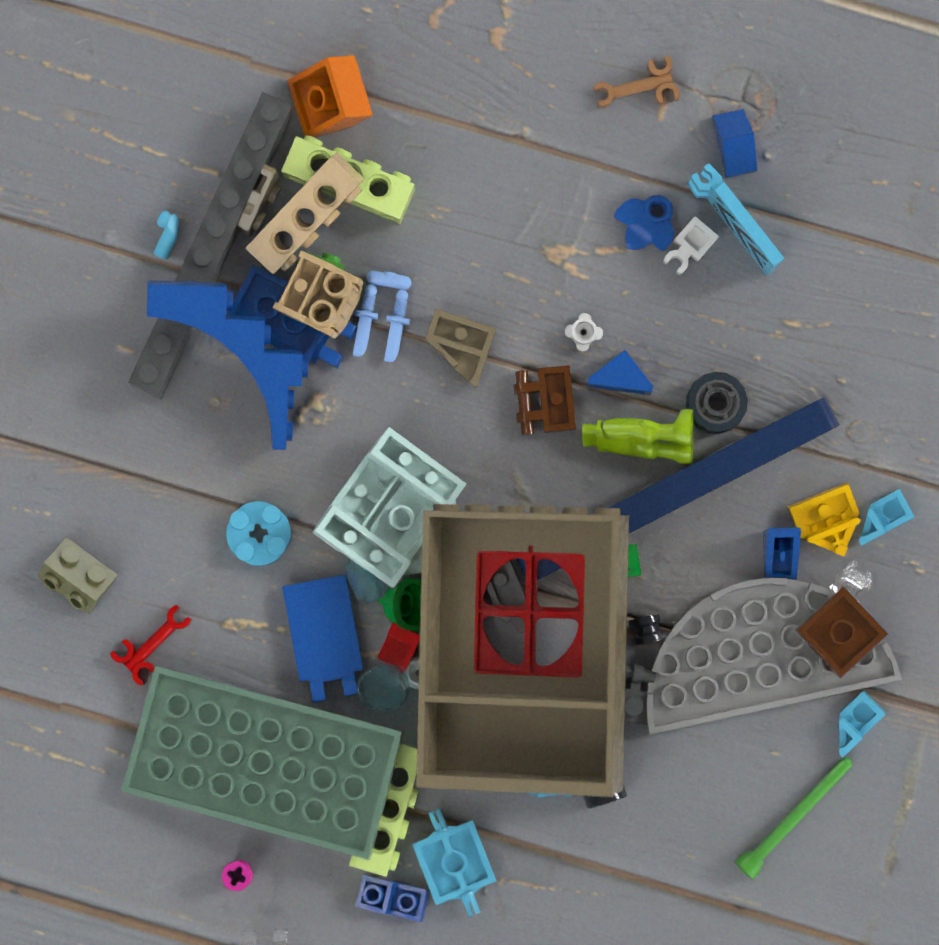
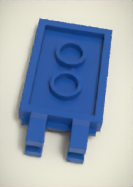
M252 265L233 302L232 311H228L227 315L263 316L265 325H271V346L277 349L301 350L303 358H308L309 365L311 362L316 364L319 359L338 369L343 356L325 346L330 336L273 309L275 302L278 303L288 282ZM348 322L345 329L339 335L353 340L357 328Z

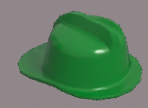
M414 578L403 579L394 588L389 587L385 596L378 599V603L383 605L385 616L390 622L397 624L398 627L404 630L420 632L421 580Z

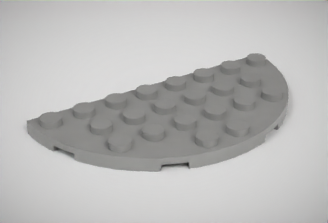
M787 578L749 580L726 587L700 601L674 625L666 636L651 669L652 672H656L655 682H648L647 693H652L647 694L646 699L648 733L651 735L900 681L902 677L893 652L884 638L842 678H839L795 631L835 592L813 583Z

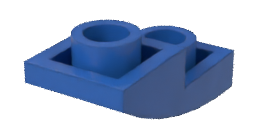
M363 875L355 907L423 922L430 890Z

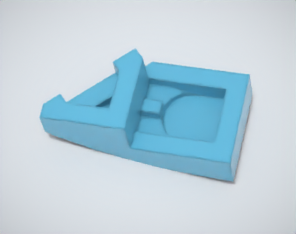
M901 489L886 495L870 505L859 539L861 546L915 517Z
M864 690L840 711L839 755L842 758L886 715V712Z

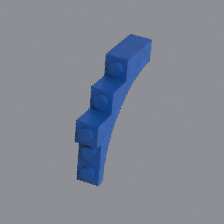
M148 280L147 317L174 320L195 327L217 339L233 352L254 377L265 399L270 418L272 448L275 450H286V441H292L293 422H287L288 409L294 408V390L288 389L289 386H302V378H308V358H303L301 350L264 348V344L270 345L271 325H265L263 316L226 315V311H232L233 292L227 291L226 283Z

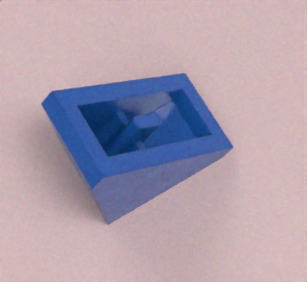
M744 109L713 115V124L726 178L756 172L757 161L754 132Z
M626 350L591 375L587 381V387L642 395H651L653 390L651 382Z
M769 528L763 531L764 578L797 580L801 537L800 528Z

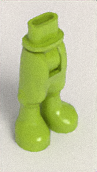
M693 409L681 410L675 422L668 424H659L649 419L614 418L607 419L604 423L602 420H598L597 424H583L582 427L583 447H597L598 452L605 451L612 454L645 459L660 457L674 460L680 464L692 465Z

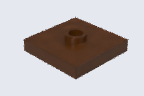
M844 586L795 630L839 678H842L888 635Z

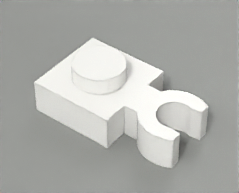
M694 216L673 241L680 248L670 251L665 256L663 263L667 264L672 258H678L681 261V267L678 268L676 274L681 275L688 267V259L692 257L698 262L719 236Z

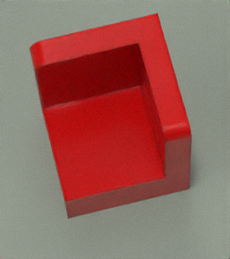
M392 623L378 654V659L406 672L420 643V635L398 627L397 624Z

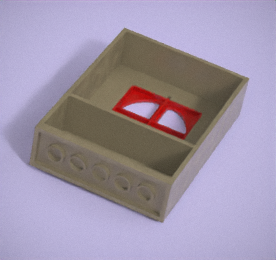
M433 504V510H423L416 788L612 797L623 790L629 515H620V509L595 508V515L588 514V508L562 507V514H556V507L530 506V513H524V506H497V512H492V505H465V511H460V505ZM522 558L525 560L526 586L524 604L521 606L487 604L484 600V595L495 573L513 559ZM540 560H551L568 574L579 598L576 607H543L538 604V563ZM486 617H519L524 620V660L522 664H511L495 651L485 632L484 619ZM540 618L574 619L578 623V630L568 650L558 660L549 665L541 666L537 664V621Z

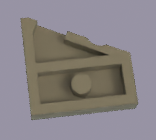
M264 164L261 170V174L264 176L257 189L252 191L237 224L239 231L250 237L254 230L260 231L267 218V214L264 211L268 203L274 204L282 189V186L279 185L280 179L277 170Z
M435 309L425 340L472 387L477 388L496 328Z

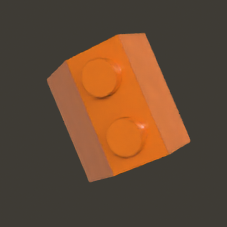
M355 55L326 57L287 80L304 137L308 135L316 138L350 128L373 116Z

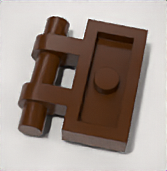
M570 365L538 368V381L529 382L528 370L515 372L516 384L513 385L514 394L518 395L519 412L516 413L517 423L521 424L522 435L534 434L533 422L542 420L544 433L576 430ZM540 392L541 410L532 411L530 393Z

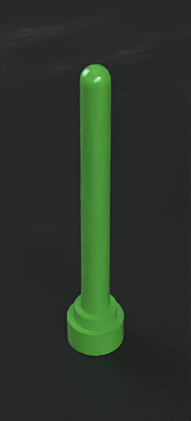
M848 757L842 758L753 852L749 850L746 854L742 853L734 861L749 878L754 880L762 871L760 867L764 864L762 862L763 859L852 767L851 759Z

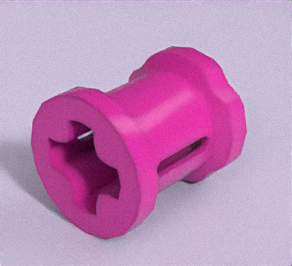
M236 860L229 863L222 872V882L225 887L232 891L243 890L253 879L251 866L244 860ZM240 867L243 869L242 875L246 879L240 880L236 884L233 882L234 876L229 873L230 870L235 871Z

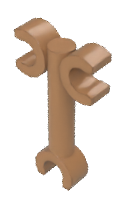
M669 55L664 57L665 68L662 70L655 68L653 59L648 61V72L653 77L611 86L606 82L594 85V92L603 90L608 94L607 99L598 101V108L608 107L615 98L657 89L655 99L658 105L663 104L662 93L664 91H670L673 94L674 101H678L680 92L672 81L670 73L672 60Z

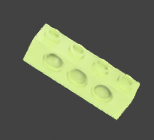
M305 135L304 139L295 137L281 170L284 178L305 185L316 173L311 168L313 162L317 159H325L327 161L337 152L364 178L363 182L359 185L363 191L350 204L401 225L415 191V185L410 182L411 178L397 171H394L392 175L381 171V165L364 159L363 163L351 158L352 154L341 148L335 147L333 151L322 147L323 142L308 135ZM380 182L387 185V193L381 197L374 196L370 189L375 183ZM324 185L322 187V193L336 198V192L331 186Z
M402 743L395 768H403L407 771L409 776L408 782L403 786H395L391 782L387 799L395 800L398 803L399 813L391 818L382 814L378 831H384L389 835L390 843L383 849L374 846L370 860L352 856L349 863L351 867L387 877L389 870H396L401 853L394 851L398 838L405 839L410 821L404 820L407 807L414 808L419 792L418 789L413 788L417 776V748Z

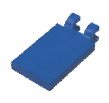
M346 574L282 586L300 682L310 681L313 702L327 700L324 682L342 679L345 696L359 694L355 671L364 670Z

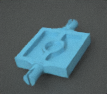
M441 808L435 810L439 823L433 811L428 813L435 831L429 837L412 843L435 904L438 905L451 899H462L468 914L467 916L470 917L474 914L469 903L472 904L475 914L481 912L474 894L481 887L496 882V878L473 820L458 826H447Z

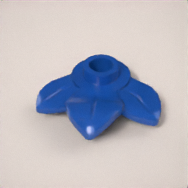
M653 195L645 201L635 198L627 200L614 213L616 220L628 225L625 234V244L628 250H639L652 242L657 249L664 251L673 241L674 229L670 222L673 216V206L664 196ZM655 206L660 207L663 210L662 216H653L651 209Z

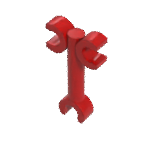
M178 605L169 609L167 621L136 651L133 643L124 639L122 643L128 649L127 655L120 657L115 651L110 653L114 661L123 663L132 672V678L136 684L141 686L145 684L139 676V671L142 668H148L151 673L154 672L155 666L150 662L143 661L176 629H184L190 625L192 621L190 617H187L182 623H177L174 620V614L180 609Z

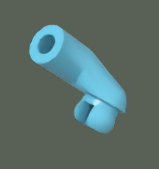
M163 211L157 220V225L164 228V231L153 253L165 260L168 259L178 239L180 220L175 213L172 215L168 211Z

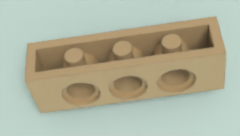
M336 152L245 249L273 275L280 268L286 272L298 259L294 253L301 246L307 250L319 237L315 231L323 223L328 227L341 214L337 208L344 201L350 204L363 191L359 185L363 182L364 178ZM324 185L331 186L335 190L336 198L334 201H329L323 197L322 187ZM302 208H307L313 212V223H306L302 220L300 216ZM280 231H286L292 236V246H286L281 243L279 239Z

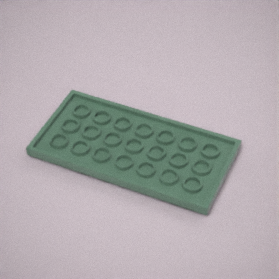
M155 666L121 792L370 860L404 732Z

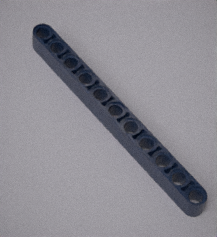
M823 397L608 508L620 509V515H629L630 534L840 426L826 398ZM516 558L521 570L523 571L526 577L525 560H523L522 558ZM540 560L538 563V580L556 572L561 567L551 560Z

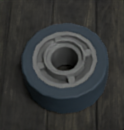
M712 372L701 376L693 383L686 396L685 407L686 409H693V424L696 428L706 433L721 434L732 430L742 421L747 412L748 397L744 386L737 378L728 373ZM713 395L722 397L725 402L724 409L721 411L712 410L708 403L709 397Z

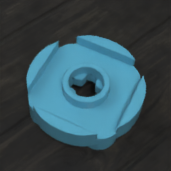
M255 501L241 506L231 515L227 525L226 537L231 551L238 559L250 565L265 566L276 562L285 553L291 541V527L287 517L278 507L267 502ZM259 524L262 529L268 530V535L263 536V542L257 543L256 538H250V532L254 531V526Z

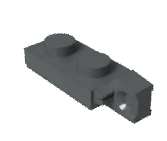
M511 560L495 573L488 584L487 590L494 605L521 606L525 602V590ZM502 617L504 622L511 620L516 635L524 633L525 624L522 618Z

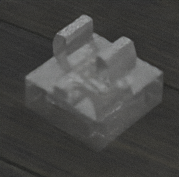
M852 561L849 565L846 564L834 578L829 588L837 592L844 586L860 602L870 590L874 581L870 579V570H867L863 575L854 569L857 562Z

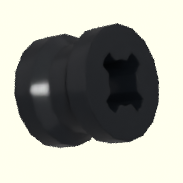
M659 614L628 621L629 627L634 631L633 646L665 639L664 633L659 630L658 626L660 622Z

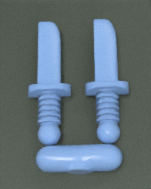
M372 270L366 275L369 285L364 289L365 295H363L362 310H355L354 316L359 317L353 356L360 357L365 353L372 319L378 320L379 314L372 312L374 311L373 305H375L374 299H376L375 295L377 293V288L374 285L401 289L396 293L393 316H386V321L391 322L384 361L393 362L398 356L403 325H409L410 319L404 318L407 307L406 300L408 299V293L405 290L411 287L412 282L409 277Z

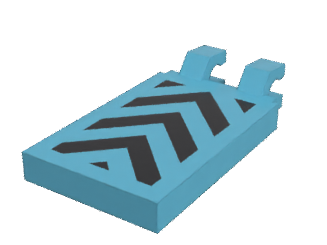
M709 163L706 164L700 176L707 183H702L699 175L695 173L690 177L691 181L688 182V187L695 198H707L714 210L768 276L778 268L784 257L725 182L723 183L722 176Z

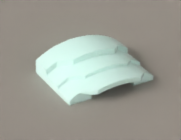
M388 427L351 474L312 533L336 551L346 555L363 569L368 570L385 584L394 588L402 576L422 573L423 510H433V504L456 505L455 500L466 483Z

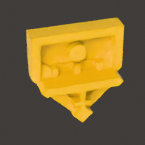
M845 482L787 506L795 528L801 529L800 538L838 555L845 556L850 538L856 525H859L861 520L858 518L860 513L848 483Z

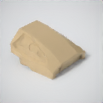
M301 250L299 262L278 303L275 302L273 309L335 339L345 329L359 301L363 281Z

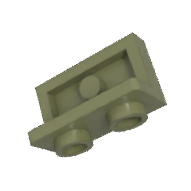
M66 537L43 563L38 577L48 589L57 591L67 598L74 608L90 614L99 599L116 581L118 574Z

